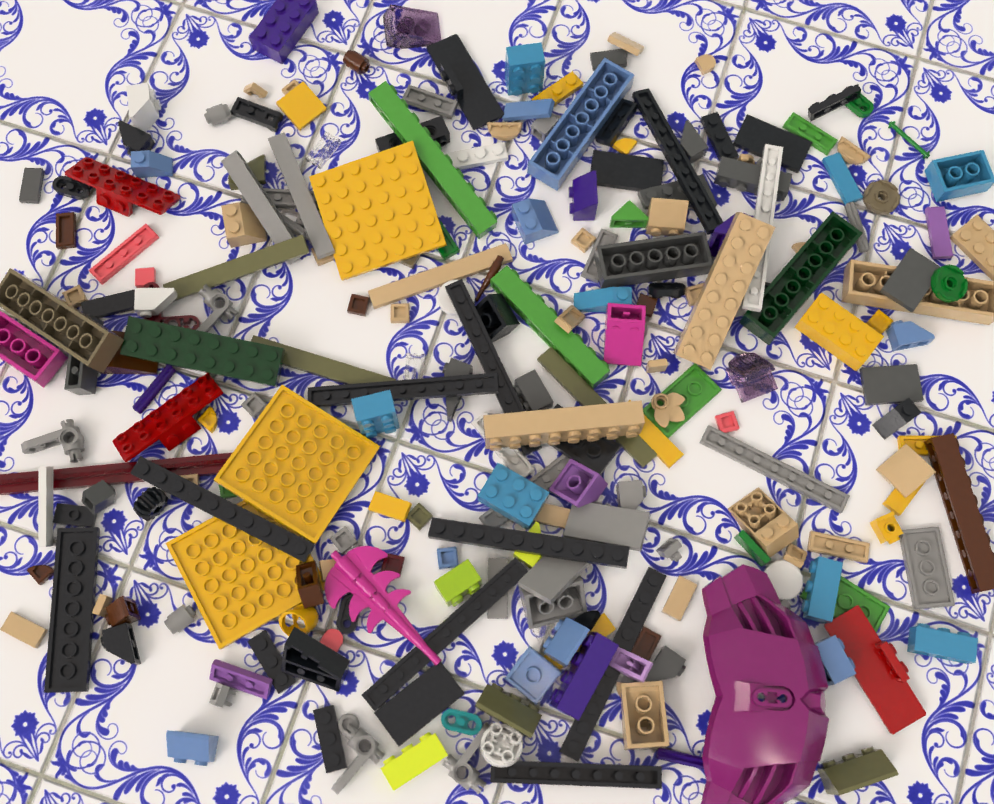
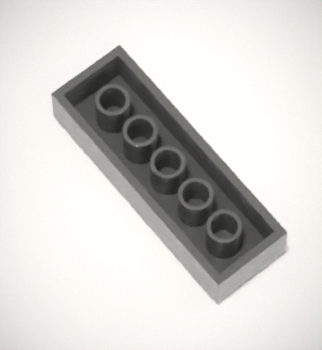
M705 231L600 245L596 247L594 253L601 289L709 274L713 265Z

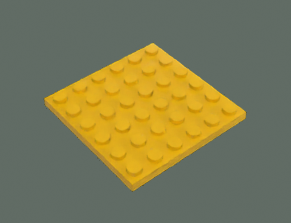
M413 141L309 176L325 229L335 250L333 255L342 281L447 246Z
M281 385L215 476L214 482L316 545L380 449V446L289 388Z
M245 500L236 504L301 537ZM216 517L210 518L166 543L220 650L302 603L297 587L296 565L304 564V562ZM311 554L306 563L314 561ZM318 568V573H319V577H320L322 589H323V591H324V590H325V589H324V588H325V582H322L321 573H320V570H319V568Z

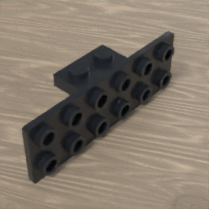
M458 34L427 46V51L439 70L443 82H446L450 94L458 101L459 107L473 130L487 125V122H494L504 116V112Z

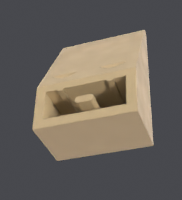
M759 487L728 508V511L742 530L770 558L799 538L798 524Z

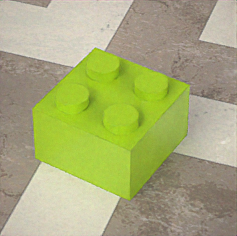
M469 559L435 580L434 585L447 606L453 605L455 607L464 601V596L467 594L472 596L480 589L482 579Z

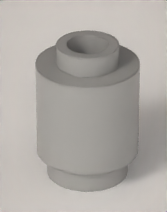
M227 103L206 109L207 113L204 114L207 123H211L212 126L229 121V118L232 117Z
M183 604L168 615L164 623L173 634L176 632L180 633L196 620L194 617L196 612L190 605L186 607Z

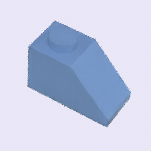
M150 150L131 151V169L135 176L139 178L173 176V159Z
M895 321L886 330L892 351L928 345L935 339L934 334L911 321Z

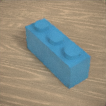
M820 556L811 561L809 566L811 577L805 586L807 597L801 607V611L804 612L803 618L824 624L833 621L843 562Z
M918 623L917 626L909 628L907 652L963 664L976 663L978 638L970 637V633L957 632L955 634L950 633V629L937 628L935 630L931 629L930 625Z

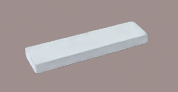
M487 411L471 422L472 426L484 440L483 415H489ZM503 447L501 450L494 451L507 468L524 478L535 471V468L519 449Z
M54 466L39 467V547L53 546Z

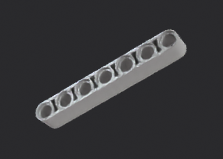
M235 150L221 160L223 166L274 244L294 238V234L242 155ZM301 257L289 260L287 263L291 265Z

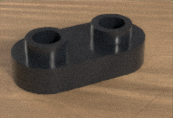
M67 176L55 178L52 184L54 190L59 195L77 200H83L90 194L88 185Z
M677 282L651 283L648 287V293L653 298H662L663 296L681 298V296L685 295L686 285Z
M348 593L343 597L336 622L338 630L343 634L353 633L357 628L360 617L359 614L355 622L351 621L349 603L353 597L352 593ZM347 620L351 621V626L348 628L344 627V622Z

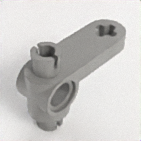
M206 284L198 292V294L205 298L203 302L213 311L197 328L198 331L209 332L223 315L230 321L233 319V316L237 315L238 311L232 307L233 302L218 289L212 290ZM217 300H223L225 306L218 308L214 303Z
M66 419L67 423L64 420L60 422L62 429L21 443V449L24 454H32L62 444L64 454L70 456V462L77 463V459L79 461L84 459L81 452L85 450V440L80 433L79 427L74 426V420ZM75 436L74 440L68 443L69 438Z
M351 723L347 726L349 731L345 729L341 734L349 739L347 744L358 756L331 787V790L336 794L341 792L368 758L377 764L380 761L377 756L382 759L385 755L384 752L377 748L379 743L361 727L357 730ZM364 739L369 740L371 743V747L366 751L359 748L360 741Z
M485 723L459 760L449 754L446 759L451 763L445 760L442 766L450 771L448 775L455 782L459 783L467 791L472 788L477 794L482 790L477 785L484 788L486 782L478 777L480 772L472 767L468 761L480 746L483 733L490 727L487 723ZM460 766L466 767L469 771V775L465 779H460L456 774Z

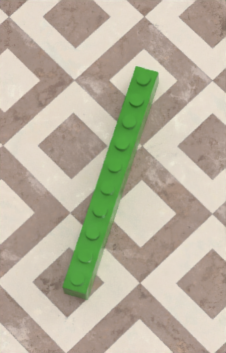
M384 81L368 92L369 101L403 144L410 141L414 142L422 168L477 238L480 239L493 230L498 222L495 213L486 208L483 198L478 197L472 184L467 183L463 179V173L452 165L453 162L447 154L444 155L440 144L436 140L433 141L430 137L429 130L425 126H421L418 116L414 112H410L406 101L398 97L395 87Z

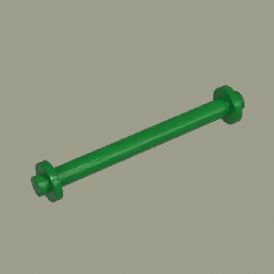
M895 121L889 122L888 128H893L923 155V159L930 157V151L926 152L895 125Z

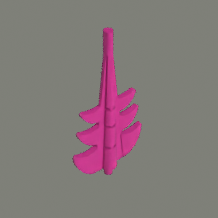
M372 546L356 547L344 556H341L335 550L330 556L336 563L328 572L324 588L329 605L336 609L340 599L345 594L352 593L353 597L349 604V615L352 622L356 621L361 611L369 607L371 612L367 619L368 633H372L376 625L384 620L419 648L437 666L441 662L440 657L426 644L398 607L400 601L410 595L411 591L406 589H397L390 593L386 591L391 581L399 578L401 575L393 571L372 573L375 564L387 558L388 554Z

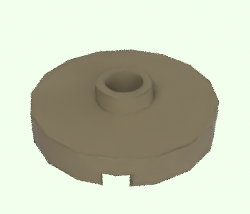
M886 180L871 182L866 187L863 193V202L871 212L886 215L896 209L901 197L894 184Z

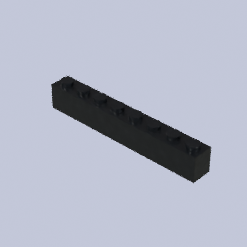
M517 761L513 765L504 768L491 765L490 782L662 789V766Z

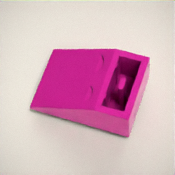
M608 303L605 315L603 358L607 364L641 367L645 331V305Z

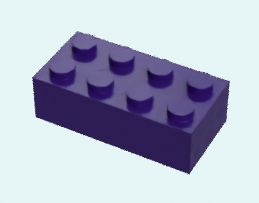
M276 0L249 36L253 50L283 64L319 14L317 1Z
M590 631L581 643L582 646L579 652L576 651L570 660L572 664L569 670L563 672L560 681H562L558 689L555 688L550 696L552 700L550 704L578 721L619 647L618 644L598 632Z

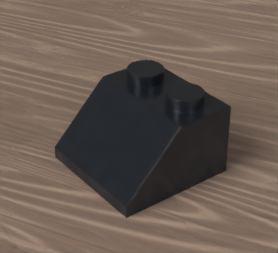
M502 293L488 294L475 306L492 343L508 335L520 324Z

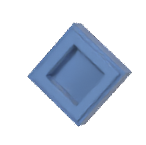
M456 546L437 549L439 570L455 568L459 565Z

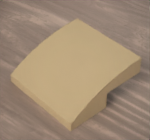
M907 444L902 446L876 469L904 498L908 497L936 473Z

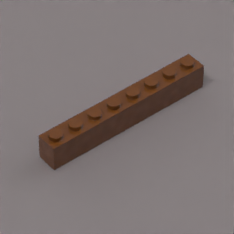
M954 433L932 437L925 441L924 444L928 451L931 466L936 471L934 475L971 592L974 594L994 589V553L990 547V537L983 525L984 518L979 513L977 497L973 494L971 488V479L965 469V460L961 457L959 451V441L955 438Z

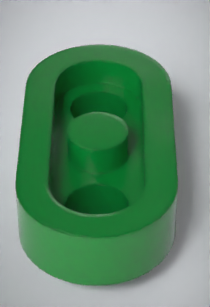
M862 94L860 98L845 105L860 118L869 117L874 109L873 103Z

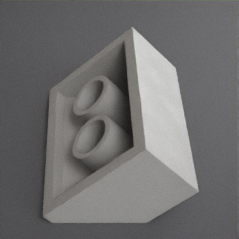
M580 575L552 605L519 587L520 598L529 629L553 624L560 619L564 620L566 617L572 619L587 612L584 584Z

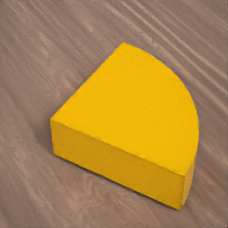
M631 138L619 139L612 148L621 154L629 155L637 145V141Z
M209 406L197 421L213 433L217 427L218 419L216 412Z

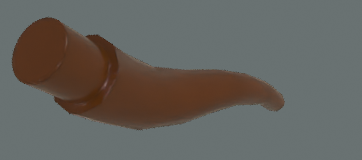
M497 255L495 261H493L475 298L476 302L479 301L481 295L489 286L490 279L499 272L504 260L502 256Z

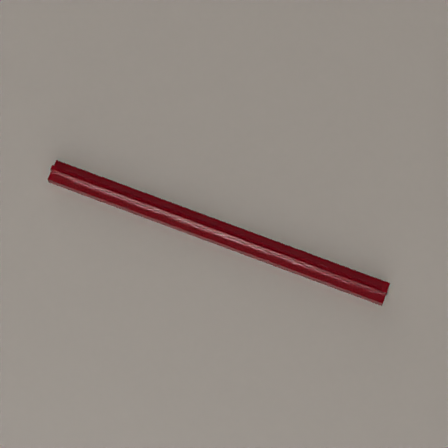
M232 453L149 461L179 476L191 474L210 476L218 474ZM136 462L54 469L53 490L91 487L101 480L110 485L145 481L130 474ZM39 471L0 474V495L39 491Z

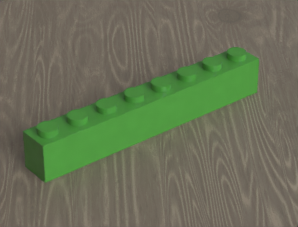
M506 266L490 279V287L497 294L502 293L508 305L593 389L609 376V365L604 360H600L590 346L587 347L583 343V339L579 334H574L572 331L568 334L554 322L558 316L556 311L552 307L549 308L545 304L544 299L539 294L536 295L526 281L523 282L519 278L520 276L516 270Z

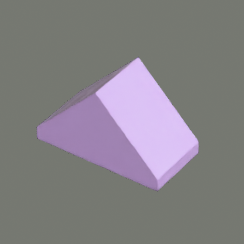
M618 647L609 666L633 681L644 683L653 663Z

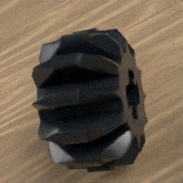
M156 487L148 488L137 497V501L133 504V510L146 521L153 520L164 511V507L168 504V497L162 490Z

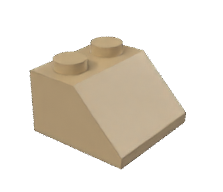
M651 198L647 211L648 223L646 234L652 236L682 235L685 230L689 201Z
M237 202L221 205L226 239L231 248L267 241L266 230L249 204Z

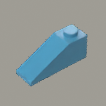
M608 287L574 293V307L580 312H606L608 303L632 305V287Z

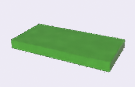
M694 363L662 392L665 395L672 392L678 393L685 398L684 402L680 405L685 416L684 421H669L666 428L661 427L654 419L655 410L652 408L651 402L643 409V413L667 438H670L720 393L722 389ZM657 401L659 406L664 405L662 401Z
M840 577L833 619L858 605L875 632H877L890 606L846 578ZM805 587L799 596L803 600H806L807 597Z

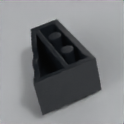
M294 627L284 644L281 672L339 692L347 676L350 660Z

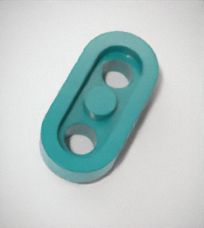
M448 709L441 717V723L447 730L467 735H476L482 728V721L476 714ZM451 715L456 718L453 724L448 722V717ZM471 720L476 723L474 729L468 727V722Z

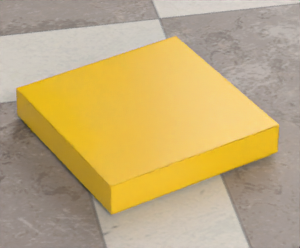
M304 81L276 102V105L299 131L327 110V107Z

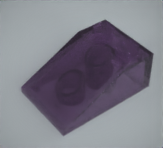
M390 4L383 15L387 47L399 49L426 47L442 40L439 17L436 12Z

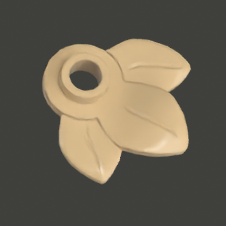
M672 392L668 395L658 393L652 397L651 406L655 410L654 419L658 425L666 428L669 421H684L685 416L680 407L685 400L682 395ZM657 401H662L664 405L659 406Z

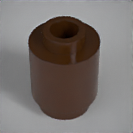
M348 50L343 57L345 65L361 75L369 70V59L355 50Z

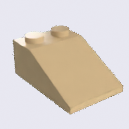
M663 682L621 683L624 750L666 748L670 746Z

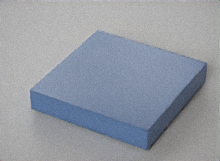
M529 646L504 679L537 705L562 671Z

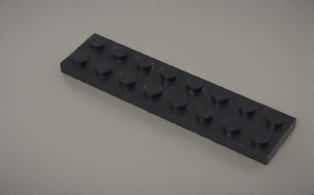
M98 527L57 528L44 693L89 692L94 623L92 611L95 606L100 528Z

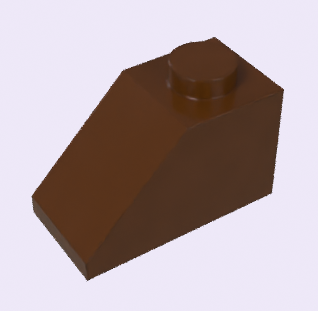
M316 561L296 565L297 587L304 609L323 604L324 595Z
M121 596L106 607L107 614H105V618L109 626L114 627L123 623L131 624L141 620L135 600Z

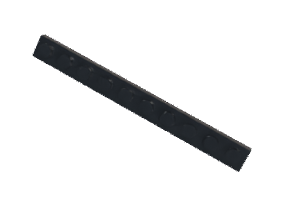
M650 89L633 92L632 98L634 102L638 104L641 115L707 235L712 234L714 229L723 223L721 216Z
M461 279L445 286V290L484 372L498 373L499 393L495 394L503 413L524 412L525 410L463 280ZM524 445L520 449L523 455L527 456L542 449V446L529 447V445Z
M496 372L308 387V401L317 407L352 405L351 399L386 390H391L393 401L499 393V377Z
M141 456L130 473L306 563L315 547L313 543Z
M434 517L431 519L428 533L430 539L627 569L630 547Z
M515 557L423 640L438 655L510 591L528 570ZM414 647L362 694V697L376 711L431 660L419 648Z
M650 567L647 568L613 639V642L618 644L620 648L631 652L667 577ZM608 665L579 721L574 719L559 752L577 762L579 761L620 675L619 671Z

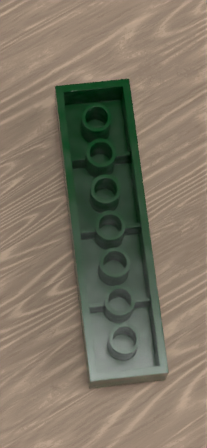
M832 211L765 289L762 310L760 312L747 310L739 323L767 345H770L863 233Z
M129 316L120 354L136 359L278 388L285 350L275 346Z

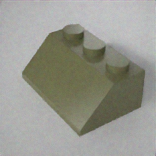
M492 683L491 686L487 684L475 707L514 728L524 736L531 738L542 717L538 713L540 709L531 704H528V706L520 703L522 699L512 693L510 696L502 693L503 688L495 683Z
M873 746L862 749V754L856 756L854 753L844 755L842 760L836 763L835 760L822 763L823 767L817 769L826 794L838 796L899 774L882 749H874Z

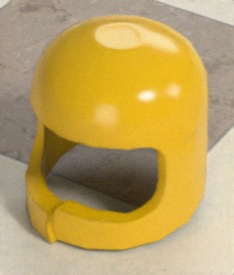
M303 603L296 605L293 609L287 610L279 616V625L288 636L294 627L308 634L317 626L319 621L317 610L314 607L304 609ZM287 614H292L293 625L290 627L285 624ZM298 617L304 621L305 628L298 626Z

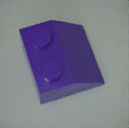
M596 171L588 172L573 179L572 187L568 189L569 198H572V203H569V214H573V221L595 220L598 206Z

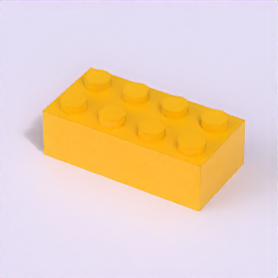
M822 292L794 327L855 371L866 362L884 337Z

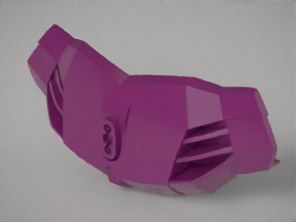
M742 564L724 576L717 577L702 588V596L707 613L703 641L716 697L708 722L702 754L706 784L701 804H784L810 786L817 763L821 760L829 718L825 715V690L828 688V683L818 646L814 643L807 623L781 604L767 573ZM759 693H762L764 696L762 702L757 698ZM781 694H783L786 698V701L784 703H782L780 700H777V697H779Z

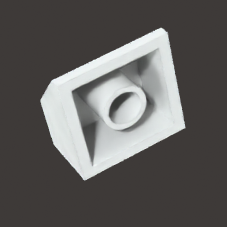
M148 83L128 85L126 89L129 118L134 127L147 132L159 119V110H161L160 100L156 99L155 90H151Z

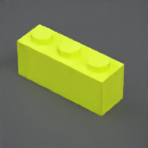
M430 732L419 738L421 741L419 744L413 746L411 743L401 750L402 755L397 758L393 755L383 761L385 766L381 767V770L393 791L448 756L436 733L432 735Z

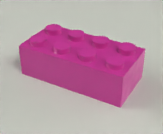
M0 311V359L44 388L68 357L58 348Z

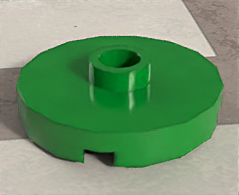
M950 264L936 269L931 276V287L936 297L948 303L958 301L964 297L968 290V281L963 275L964 272L957 266Z

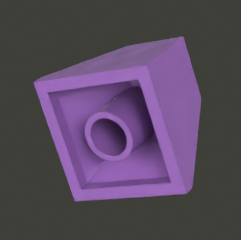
M570 459L549 488V491L579 508L598 500L608 483L599 473Z

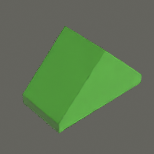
M629 200L611 216L610 227L646 228L648 216Z

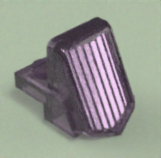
M757 353L737 354L729 361V367L725 368L732 386L735 385L741 403L778 389L771 372L775 370L774 365Z

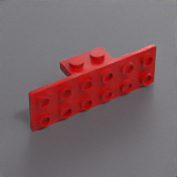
M85 157L65 171V176L96 188L98 205L127 217L133 214V204L162 215L180 200V195L173 191L166 190L156 184L144 181L139 177L127 174L92 158Z
M207 373L199 377L190 386L184 388L176 396L168 399L162 406L151 411L149 415L136 422L128 430L119 434L112 442L125 462L130 461L158 440L162 442L168 451H171L201 429L192 415L222 395L223 391L211 375Z
M856 605L834 618L831 623L824 624V628L829 636L836 635L837 638L842 640L847 657H850L855 664L854 670L857 673L854 675L890 734L897 733L926 715L924 708L907 683V680L910 679L907 674L909 672L908 668L896 657L897 651L895 647L887 641L880 640L860 606Z

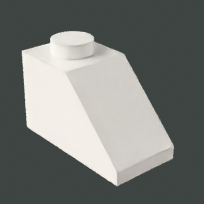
M135 288L134 310L142 318L158 316L177 298V292L174 288Z

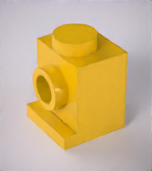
M893 511L870 522L881 544L886 541L892 544L900 540L899 535L903 534Z

